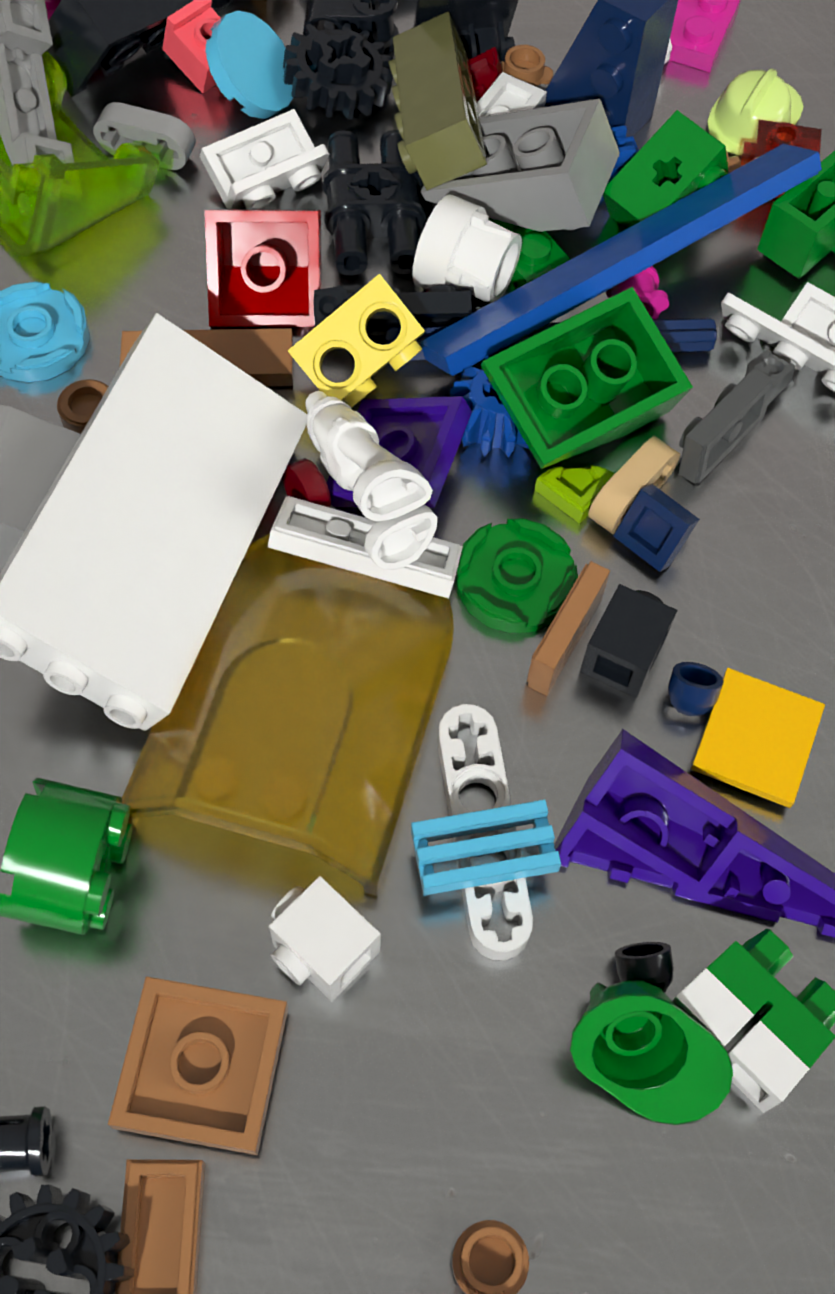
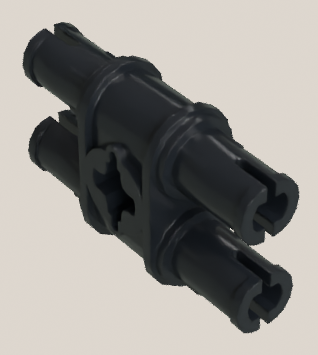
M341 130L329 136V169L322 181L328 205L324 221L326 229L334 237L336 268L344 275H358L367 269V238H388L392 270L399 274L413 273L414 257L420 240V232L423 230L427 220L425 209L421 206L420 191L423 183L418 172L409 174L402 161L398 142L403 139L399 130H390L383 133L380 139L381 163L360 164L356 134Z

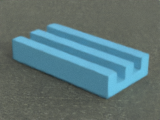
M546 800L412 822L411 835L423 895L559 872L561 860L559 852L555 851L553 843L555 836L552 825H549ZM533 824L531 829L435 846L428 845V842ZM538 845L540 853L538 855L434 873L432 865L434 863L479 857Z

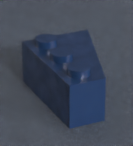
M598 0L545 90L547 91L545 107L600 99L610 127L625 125L627 128L626 137L634 136L653 116L678 0Z

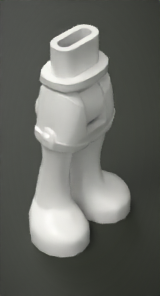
M322 391L311 393L305 402L308 414L307 430L311 442L321 452L320 459L330 476L343 489L353 491V500L365 518L376 521L366 534L365 550L376 566L385 570H396L408 566L426 550L437 529L438 517L425 505L430 500L433 491L430 484L415 467L408 462L402 461L379 445L376 431L359 412L353 411L345 402L336 397H329Z

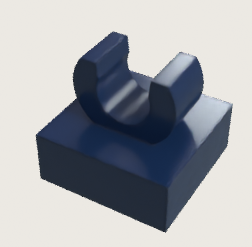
M650 484L640 490L613 537L661 572L672 564L700 519L655 485Z

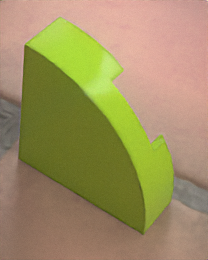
M591 465V469L571 468L564 470V467L559 466L540 475L536 479L535 491L580 524L588 516L589 509L600 490L615 473L603 467Z

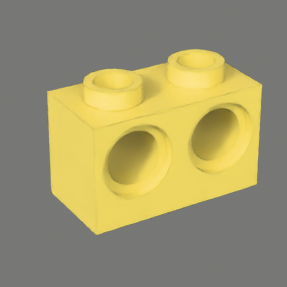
M378 274L292 346L288 352L320 391L329 397H336L341 401L344 400L352 408L377 387L371 379L373 375L388 363L397 371L422 350V347L416 340L424 334L425 330L384 278ZM381 311L390 312L395 315L401 325L400 334L397 339L386 345L374 343L368 337L366 330L371 316ZM337 348L349 351L355 361V369L352 376L340 383H334L327 379L322 369L325 355Z

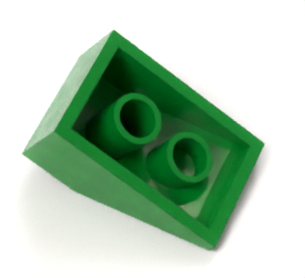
M633 287L484 360L480 365L541 469L621 438L669 413L693 388Z

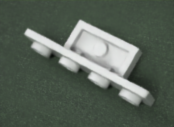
M807 282L780 322L730 293L726 294L721 302L723 318L727 320L725 326L729 331L748 342H754L758 338L775 348L773 351L775 356L789 364H794L797 370H801L805 365L823 375V384L835 392L834 296Z

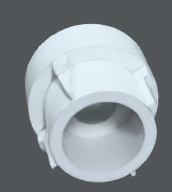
M448 194L435 206L421 234L413 263L414 284L424 289L438 285L452 286L457 291H471V297L492 303L503 296L513 277L521 252L522 237L488 220L489 216L485 208Z

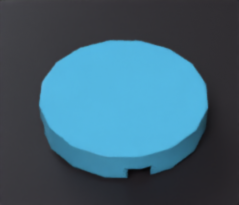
M239 10L226 14L215 22L210 29L212 30L211 37L206 40L205 52L210 73L222 94L229 101L235 98L241 105L245 106L241 111L250 117L266 119L288 107L293 97L291 96L292 85L284 84L283 81L285 46L273 29L254 14Z
M36 281L15 284L0 291V376L8 380L26 383L50 380L70 370L84 356L90 340L89 327L85 310L74 294L63 289L64 293L52 290L50 284Z

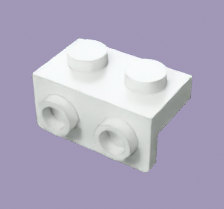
M295 109L203 147L200 153V159L227 209H242L244 207L246 209H261L272 202L276 197L275 194L292 187L294 191H301L310 187L321 178V171L329 157L325 144L314 147Z

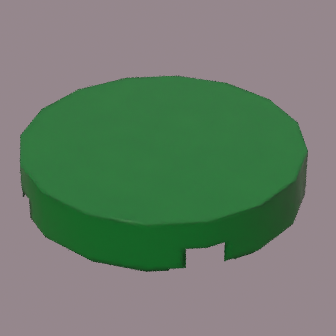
M524 518L507 519L506 524H498L491 527L492 523L478 528L463 543L456 572L457 594L468 613L487 627L510 634L535 632L551 625L578 578L577 565L574 564V560L570 555L571 549L564 538L545 524Z

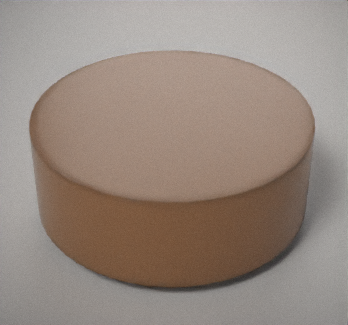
M91 379L80 380L67 386L60 393L57 400V409L63 427L81 434L109 386L101 381Z

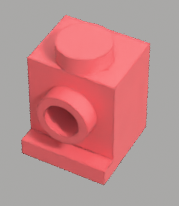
M193 0L167 17L162 50L202 94L217 85L210 73L205 52L206 40L212 34L210 29L215 22L221 19L211 7L212 0Z

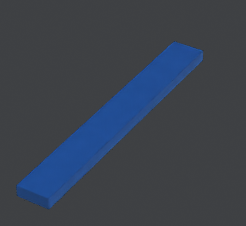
M782 144L419 342L425 360L451 376L460 373L815 176L822 170L819 152Z

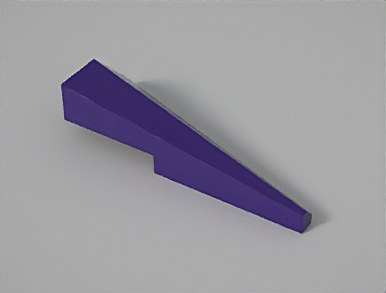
M621 730L588 777L554 844L555 851L559 852L561 866L568 867L573 862L607 871L609 878L625 883H628L631 878L672 888L674 895L769 921L778 923L779 918L782 917L817 926L821 934L835 938L834 872L626 730Z

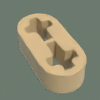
M651 437L603 486L589 509L588 517L610 533L615 534L640 490L650 484L660 489L675 469L680 459V453L657 437Z

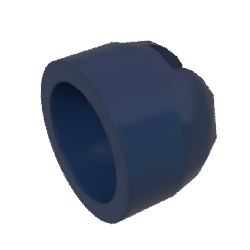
M695 662L678 663L673 667L668 684L670 701L681 714L701 716L711 711L718 701L724 680L716 670L706 665Z

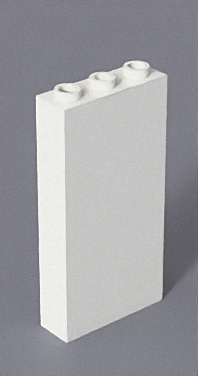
M156 313L134 342L0 573V658L8 661L19 660L44 674L45 681L54 689L68 695H81L103 707L105 715L121 726L132 729L140 728L146 731L169 715L307 425V414Z

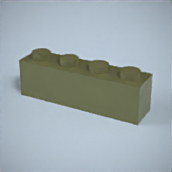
M449 11L394 36L395 59L389 61V66L397 84L392 87V93L400 111L395 114V121L403 139L398 142V149L409 174L417 171L426 190H430L487 165L469 59Z

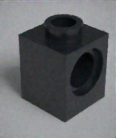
M619 584L587 645L580 672L637 698L667 638L678 610L664 604L660 598L650 592L643 590L635 591Z

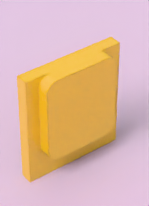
M727 667L723 676L724 683L718 701L711 710L690 770L791 808L797 796L825 704Z

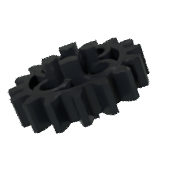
M46 1184L41 1185L35 1204L29 1195L15 1192L10 1195L9 1207L11 1216L6 1218L0 1215V1294H70L45 1290V1285L36 1279L13 1275L5 1276L2 1265L5 1256L11 1250L16 1259L46 1265V1269L55 1275L81 1280L87 1278L90 1284L89 1294H113L116 1282H124L134 1277V1268L116 1264L115 1254L122 1251L130 1243L129 1236L121 1232H105L115 1213L111 1208L101 1204L88 1211L91 1194L72 1188L63 1201L61 1188ZM68 1222L72 1231L71 1241L65 1249L59 1248L58 1242L53 1241L54 1234L59 1226Z

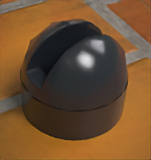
M641 942L623 946L615 951L617 973L621 982L644 981L659 987L664 993L673 981L674 971L671 946L669 944Z

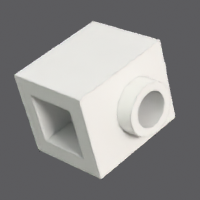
M320 876L306 890L300 885L290 890L272 911L271 917L274 921L269 925L273 945L277 948L271 954L272 959L296 984L301 985L308 978L331 1002L381 952V933Z

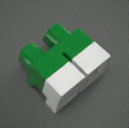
M770 929L763 930L746 941L742 946L735 941L673 999L674 1004L710 1031L723 1046H726L756 1013L760 1016V1019L728 1051V1055L733 1069L732 1083L763 1114L783 1102L835 1039V1035L830 1031L835 1023V990L825 981L815 977L796 997L788 991L774 976L792 959L793 954L790 948Z

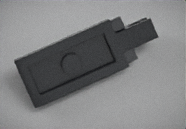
M446 285L432 286L424 290V292H401L398 288L391 287L421 326H450L467 317L472 312L471 291H457L456 288ZM342 286L314 290L315 327L356 293H349ZM377 312L368 320L366 327L367 335H385L388 328L401 327L400 322L390 312Z

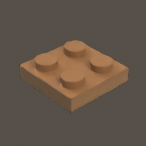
M146 976L108 1125L116 1130L258 1155L288 1012L287 1001Z

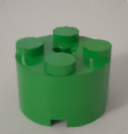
M35 778L32 783L37 795L25 793L14 818L4 851L0 872L14 875L11 895L0 893V917L85 935L90 927L104 930L114 898V889L109 888L111 873H108L111 861L123 864L127 855L133 830V824L128 823L130 805L122 804L120 796L47 779Z

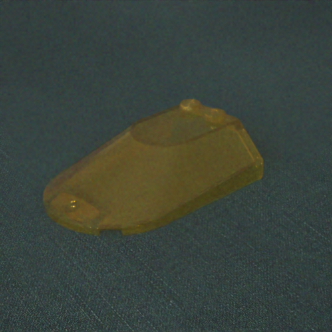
M270 534L249 545L170 714L153 725L123 793L122 804L130 805L128 823H132L134 827L141 817L173 814L313 854L363 885L365 893L377 896L449 665L454 631L450 600L445 597L268 548Z

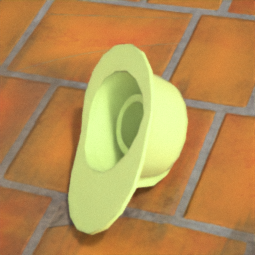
M771 68L768 71H746L736 76L715 102L707 120L708 132L726 146V151L729 155H738V157L743 159L758 158L784 143L801 117L804 108L801 96L792 86L777 76L775 69Z

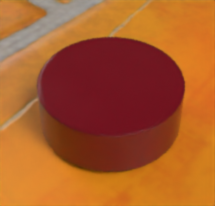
M303 458L287 465L282 475L287 496L331 507V497L326 481L312 461Z

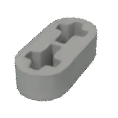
M119 102L107 104L93 127L96 141L110 154L167 170L181 169L193 151L196 141L193 131L179 118Z

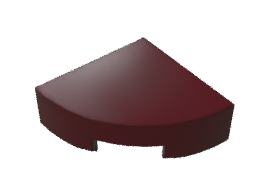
M496 47L469 60L476 104L503 72Z

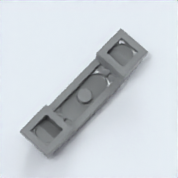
M0 0V135L6 153L26 188L75 198L80 193L71 143L58 141L56 138L42 54L53 45L45 0Z

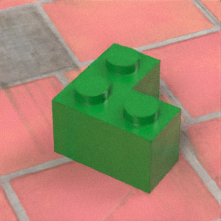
M835 150L821 162L822 170L818 174L789 189L773 202L757 248L759 252L798 279L805 275L830 251L835 253Z

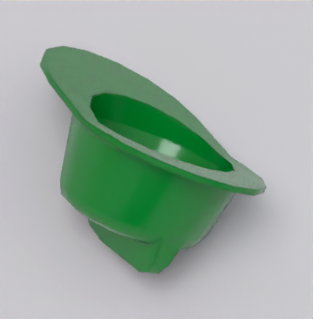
M623 981L608 987L597 982L590 991V1004L573 1029L570 1043V1052L575 1066L584 1076L602 1087L632 1111L654 1122L682 1124L700 1120L721 1105L730 1092L733 1069L727 1050L710 1031L678 1008L659 987L647 982Z

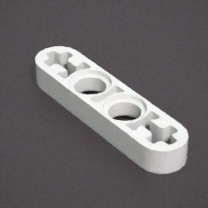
M462 704L452 707L444 714L439 724L438 752L449 816L473 812L466 809L459 798L461 789L471 783L485 784L494 791L497 799L496 804L491 809L512 805L498 730L493 717L485 709L476 705ZM470 726L472 735L479 736L477 737L475 748L476 764L466 767L464 743L461 739L456 738L458 727ZM516 827L454 837L453 842L514 832ZM520 848L503 851L507 860L521 858ZM470 857L457 859L458 869L472 866ZM526 878L461 889L468 932L475 949L482 956L497 961H506L520 954L525 949L533 929V915ZM511 887L513 888L514 893L505 892L504 890ZM504 891L501 899L503 916L508 922L518 923V926L512 928L509 941L506 942L498 941L495 931H484L482 927L490 923L493 907L490 894L493 895ZM475 893L486 895H484L481 898H476Z

